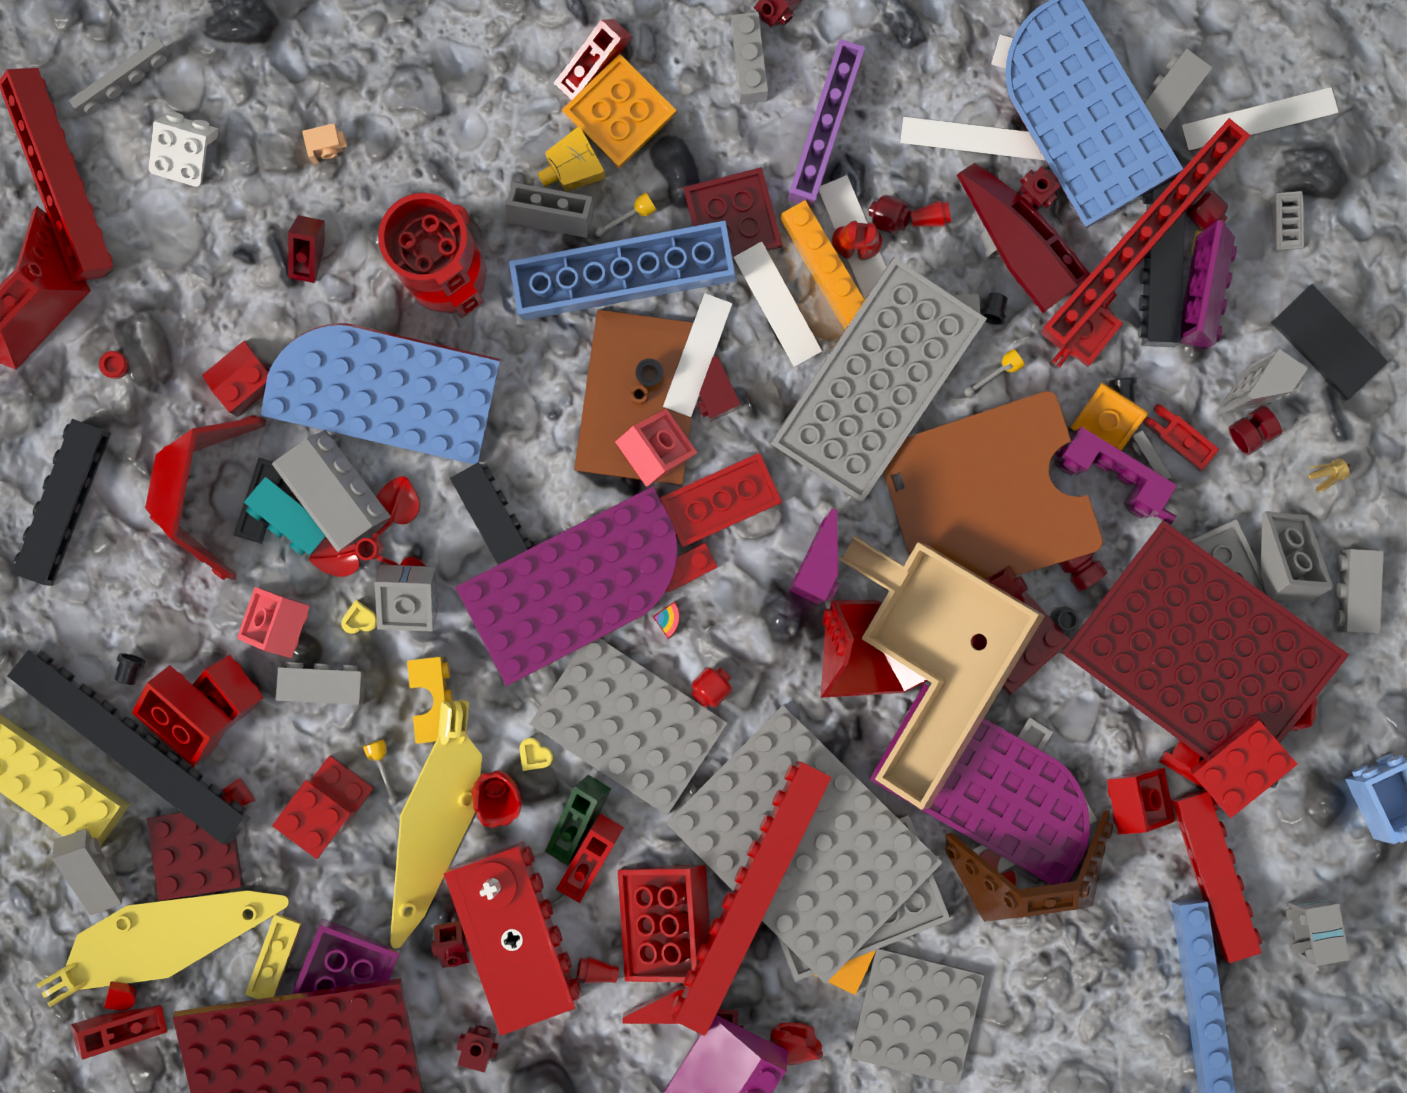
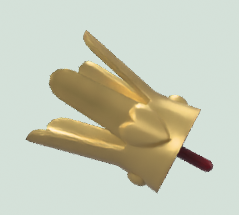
M1338 458L1332 460L1329 464L1310 466V468H1325L1310 473L1308 478L1316 479L1331 475L1330 478L1316 488V492L1325 491L1337 481L1345 480L1349 477L1350 471L1348 467L1351 464H1346L1343 459Z

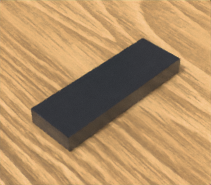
M258 458L245 500L265 477L280 488L283 479L273 467V461ZM244 503L234 536L262 544L269 522L264 518L258 521L245 511L249 506Z

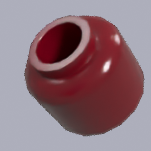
M1206 190L1188 208L1187 216L1200 229L1205 230L1217 220L1224 222L1227 220L1228 217L1225 213L1227 212L1228 204L1215 191Z
M883 195L878 201L872 202L869 209V217H872V223L877 229L897 234L900 230L904 231L911 217V210L908 209V204L904 200Z

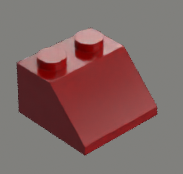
M242 341L202 374L213 394L228 412L238 417L264 396L269 369L246 341Z
M231 655L206 668L192 684L232 719L227 730L251 712L264 698L258 687L250 681L243 672L241 665L235 662Z
M1164 767L1124 774L1107 780L1108 795L1111 798L1114 813L1113 821L1118 835L1146 833L1175 822Z

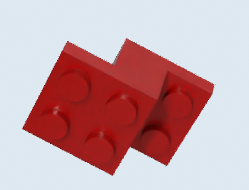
M330 755L314 777L304 781L272 827L315 859H318L334 837L344 831L375 787Z

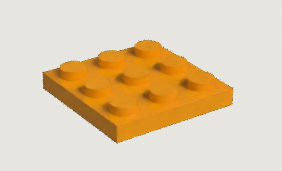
M619 54L562 109V113L576 127L580 126L584 135L620 169L677 114V110Z

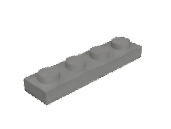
M157 38L69 99V102L83 117L93 114L108 99L118 97L128 85L141 81L148 71L165 64L171 53L160 39Z

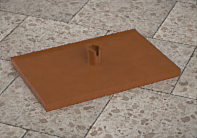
M597 309L574 471L641 480L615 441L632 426L666 409L663 405L693 322ZM649 358L657 360L663 368L662 380L652 387L642 385L636 378L637 365L642 360ZM648 368L643 371L642 377L647 381H652L657 377L658 373L656 370ZM638 392H642L645 395L642 399L634 397ZM667 408L689 440L692 416L689 417ZM686 462L656 482L682 486Z

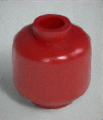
M706 667L693 680V691L691 694L705 708L709 706L718 707L732 692V687L729 683L731 677L721 667L717 670Z

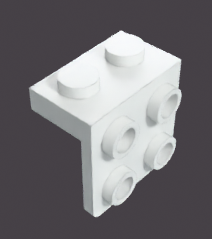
M168 112L154 121L149 171L152 174L197 187L203 180L207 145L217 139L218 128L209 126V123L203 120L192 121L183 118L184 116L180 113Z

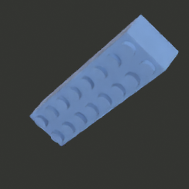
M726 221L509 261L517 314L523 321L737 281Z

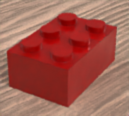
M171 665L147 682L132 711L134 716L192 767H195L215 750L232 721L222 709L212 703L202 691L195 688L186 680L183 674L177 672Z
M1255 717L1193 767L1190 772L1224 812L1232 818L1298 764L1260 720Z

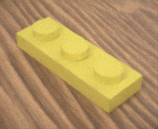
M280 914L274 915L245 995L255 999L276 996L302 922Z

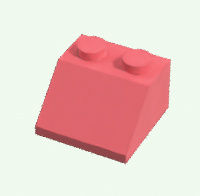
M667 408L632 426L615 441L646 487L663 478L697 454V451Z
M255 587L237 639L261 650L292 658L294 650L299 643L303 624L307 621L310 606Z

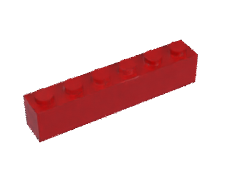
M1204 790L1171 799L1202 899L1208 902L1211 927L1222 959L1232 963L1261 954L1259 945L1262 944V939L1257 928H1253L1250 919L1253 917V911L1249 902L1244 900L1242 891L1245 890L1240 875L1235 873L1233 864H1236V859L1231 848H1227L1224 839L1227 837V831L1223 822L1218 820L1216 811H1218L1217 802Z

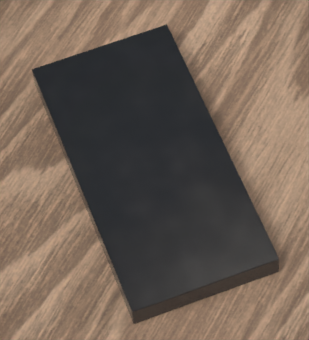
M1313 284L1309 285L1271 321L1276 329L1346 400H1349L1388 363Z

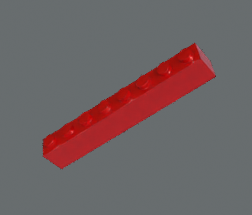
M38 68L7 69L0 78V91L72 282L103 278L113 268L112 257L104 244L102 230L98 227L95 220L93 206L87 199L83 180L79 177L76 170L74 156L67 146L64 130L59 125L55 106L51 103L48 96L46 82L41 77Z

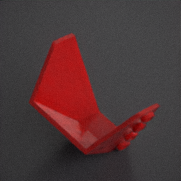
M38 206L32 212L16 269L0 284V364L15 370L91 292L86 280L72 282L48 215Z
M251 415L238 421L193 428L171 444L164 446L155 455L145 509L150 514L149 518L160 526L173 542L190 552L199 561L209 565L212 568V572L222 580L226 578L235 580L236 573L179 526L192 456L195 451L265 427L266 420L257 417V415Z
M874 599L832 600L830 609H825L823 616L825 637L820 698L905 693L928 681L862 640L882 602ZM976 635L972 638V646L974 644Z

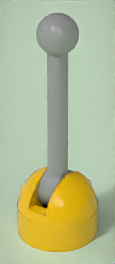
M647 192L635 200L634 209L603 227L598 226L595 229L596 236L603 237L607 230L636 213L641 216H649L657 210Z
M1011 349L1002 357L1001 367L975 385L965 387L964 394L967 397L973 396L975 390L1003 371L1014 373L1025 367L1022 358L1015 349Z
M384 739L363 746V749L369 760L377 762L389 795L388 803L394 806L398 803L399 798L394 795L382 761L386 756L387 747Z

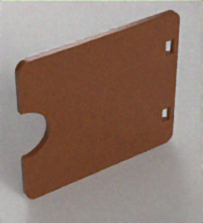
M1044 391L909 436L905 439L883 473L909 556L918 542L923 543L985 579L1009 565L1015 575L1018 576L1096 552L1102 547L1103 537L1089 495L1079 497L1067 495L1056 488L1050 477V463L1054 454L1062 446L1072 442L1058 397L1054 393ZM901 473L905 488L897 491L892 475Z

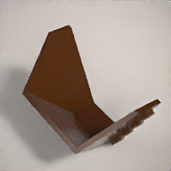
M1110 810L1103 811L1083 866L1075 882L1019 889L952 833L945 834V851L984 922L1092 907L1094 904L1107 839L1111 838L1113 823L1109 822Z

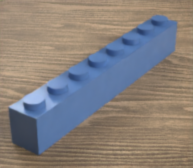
M1200 898L1171 901L1199 1093H1235L1208 902Z

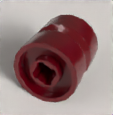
M1263 405L1249 413L1248 419L1241 418L1228 428L1235 445L1247 456L1263 446V442L1269 443L1282 435V428L1278 419L1270 409Z
M1094 553L1058 563L1064 573H1071L1070 582L1078 593L1087 589L1108 573L1099 560L1092 559Z

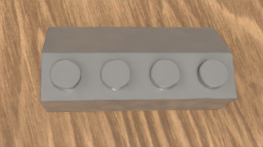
M1278 349L1244 369L1216 412L1226 414L1258 408L1267 403L1271 404L1275 399L1279 400L1284 395L1288 396L1293 391L1297 392L1306 380L1303 375L1308 367L1281 349Z
M325 430L304 439L272 463L273 467L337 552L376 533L391 517Z

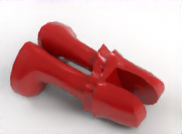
M855 220L851 221L846 226L837 228L831 239L835 251L846 259L851 258L855 249H857L858 259L861 261L869 260L875 257L882 247V237L876 226L871 222L866 224L858 223Z

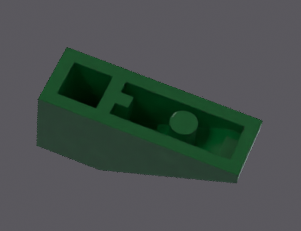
M589 774L574 786L545 852L568 866L600 814L611 788Z

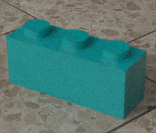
M267 477L260 482L244 501L249 506L245 510L258 521L264 518L270 523L268 529L280 539L283 535L290 539L292 543L289 546L301 556L305 552L311 555L326 537L306 509Z

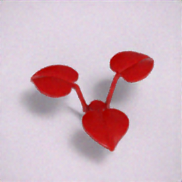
M405 476L395 478L388 482L377 494L376 498L391 517L376 533L372 534V537L363 538L357 544L355 543L340 552H337L327 537H325L310 555L309 561L321 571L338 577L354 574L360 567L359 558L362 560L377 559L379 562L382 561L389 565L426 567L422 561L414 557L405 558L400 565L393 560L383 557L384 547L378 539L392 525L393 521L404 525L413 521L418 515L420 501L409 479Z

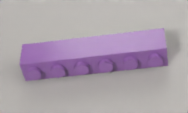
M843 39L838 41L789 191L788 201L799 204L806 200L809 207L814 208L863 58L864 46Z

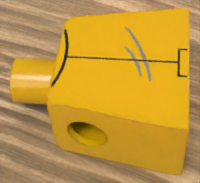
M580 126L546 151L545 156L550 166L537 173L544 188L559 181L564 192L606 178L605 171Z

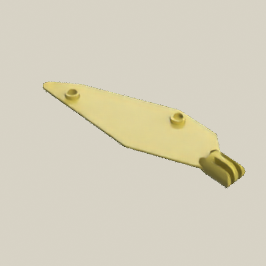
M468 700L441 702L438 738L400 815L390 945L393 948H400L426 915L444 878V873L447 871L476 812L473 809L471 792L473 784L481 774L482 755L466 735L469 711Z
M246 890L127 905L79 933L75 939L66 966L39 981L36 985L40 988L61 976L63 981L41 993L45 998L64 986L69 989L47 1003L49 1007H52L79 990L109 986L110 981L127 984L169 978L285 909L289 904V899L285 895ZM246 909L253 911V918H248L245 915Z

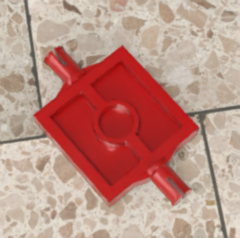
M1115 292L1068 345L1057 353L1051 360L1053 364L1060 359L1056 366L1061 368L1069 356L1077 358L1087 367L1092 364L1123 324V322L1112 315L1108 308L1114 298L1117 297Z

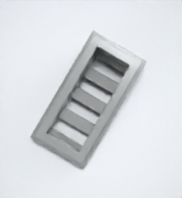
M1302 191L1276 193L1270 198L1275 251L1303 249ZM1282 203H1292V206L1282 207ZM1293 213V218H1282V214ZM1282 225H1294V229L1282 230ZM1295 235V240L1283 241V236Z

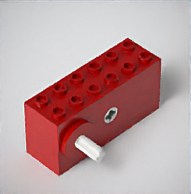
M524 841L451 867L444 873L500 1036L575 1009L580 999L579 995L582 994L578 980L576 978L572 979L570 974L572 963L567 951L562 952L560 945L563 938L559 926H553L551 915L554 913L549 899L544 900L541 892L544 888L542 877L539 872H534L532 862H535L532 849L530 846L525 847ZM512 932L513 935H519L520 938L517 940L515 936L511 937L510 933Z

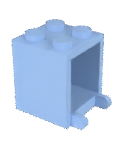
M1387 754L1378 758L1377 764L1371 767L1364 765L1352 771L1353 775L1345 778L1373 839L1391 844L1407 841V757Z

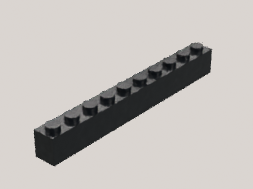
M28 650L7 675L8 678L221 844L230 845L250 820V817L245 814L247 809L236 800L230 802L223 797L225 791L214 783H211L210 786L202 780L204 775L194 767L190 766L187 769L180 763L182 758L170 749L165 752L158 746L161 742L149 733L144 735L138 731L139 725L127 716L124 719L115 713L118 710L117 707L105 699L103 702L95 697L97 692L85 683H82L80 686L73 680L75 675L64 667L59 669L53 665L54 659L42 650L39 652Z

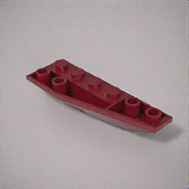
M973 163L956 175L1008 270L1042 313L1074 291L1091 274L1047 220L999 178L976 163Z

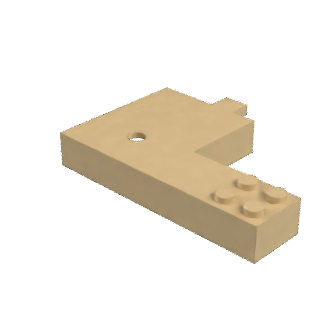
M852 536L851 544L844 556L840 557L839 560L889 590L862 640L932 683L875 780L921 810L928 809L932 806L1045 615L926 544L918 542L905 565H902L858 537ZM976 634H982L987 639V645L983 650H976L972 646V638Z

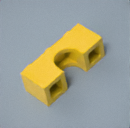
M444 657L408 660L410 688H425L433 696L431 710L426 714L413 716L415 743L435 742L438 738L441 702L453 701L452 690H447L446 679L450 678L449 662H444Z

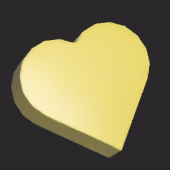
M356 600L344 615L341 625L344 631L350 634L359 633L361 630L372 631L377 627V616L375 612Z
M527 738L521 742L520 756L523 771L545 768L552 763V751L548 747L541 746L537 739Z

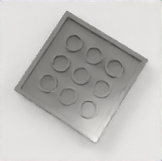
M882 948L877 949L869 972L850 1058L959 1085L985 975Z

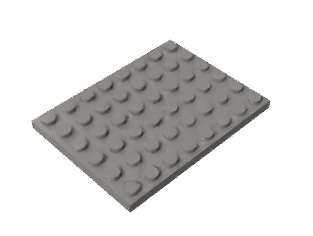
M782 705L666 824L733 891L737 884L734 881L736 873L741 866L745 867L749 859L747 851L754 840L758 841L762 833L759 830L761 822L766 815L770 816L774 805H772L773 798L779 789L783 790L787 782L784 777L791 764L795 765L796 761H800L832 777L762 919L815 975L826 984L943 862Z

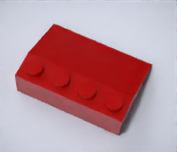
M676 865L617 870L625 982L684 983L689 970H694L699 961L696 959L701 945L703 943L707 945L711 936L709 933L710 917L706 865Z

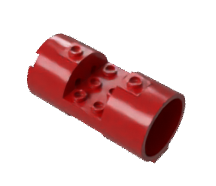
M416 193L396 201L386 211L379 226L378 242L383 258L420 305L430 311L448 314L458 312L462 318L484 303L480 295L484 290L487 268L484 257L462 215L451 202L435 194Z

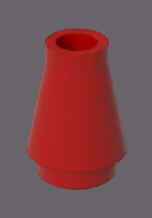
M939 200L918 210L911 211L913 227H945V224L952 223L948 201L941 202Z
M587 956V958L580 957L576 979L583 981V984L616 983L619 967Z

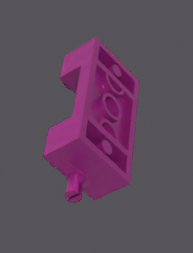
M1083 427L1070 433L1072 442L1065 444L1055 453L1056 458L1054 462L1059 464L1058 469L1070 476L1073 473L1078 475L1088 470L1091 464H1093L1102 471L1107 472V470H1110L1117 474L1116 479L1128 486L1133 484V489L1123 503L1129 507L1128 511L1132 515L1143 519V517H1158L1169 525L1176 519L1177 515L1164 508L1175 490L1176 484Z

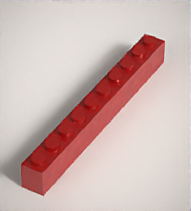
M1228 118L1043 327L1041 334L1062 351L1240 151L1251 135Z
M796 761L795 765L791 764L784 777L787 782L783 790L779 789L776 792L772 801L774 808L770 816L766 815L761 822L759 830L762 833L758 841L754 840L747 851L749 859L745 867L741 866L736 873L734 881L737 884L732 893L728 892L722 902L721 907L724 910L720 918L716 917L710 926V939L707 945L704 943L701 945L696 959L699 961L695 969H690L685 977L683 985L686 987L682 996L677 995L671 1006L670 1011L673 1012L671 1017L675 1022L706 1036L832 777L800 761Z

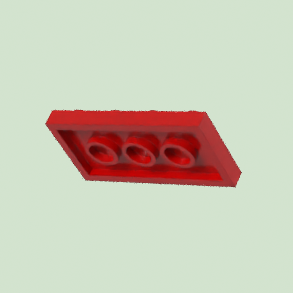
M760 453L660 497L672 521L682 548L782 503Z

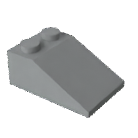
M1265 511L1262 514L1261 578L1267 596L1273 600L1312 603L1333 588L1308 515Z

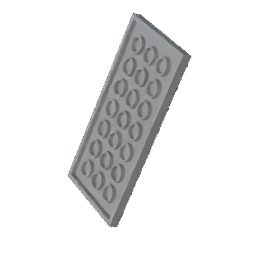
M893 257L770 442L771 445L863 503L987 318Z

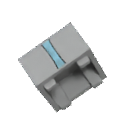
M380 565L375 579L377 629L433 632L437 618L436 567Z
M1323 897L1288 902L1289 909H1286L1287 919L1292 921L1295 943H1292L1293 952L1298 954L1299 958L1315 966L1350 960L1339 903Z

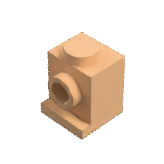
M334 123L302 131L308 157L313 164H318V158L320 157L322 159L334 158L338 153L344 152L343 148L347 147L344 132L339 131Z

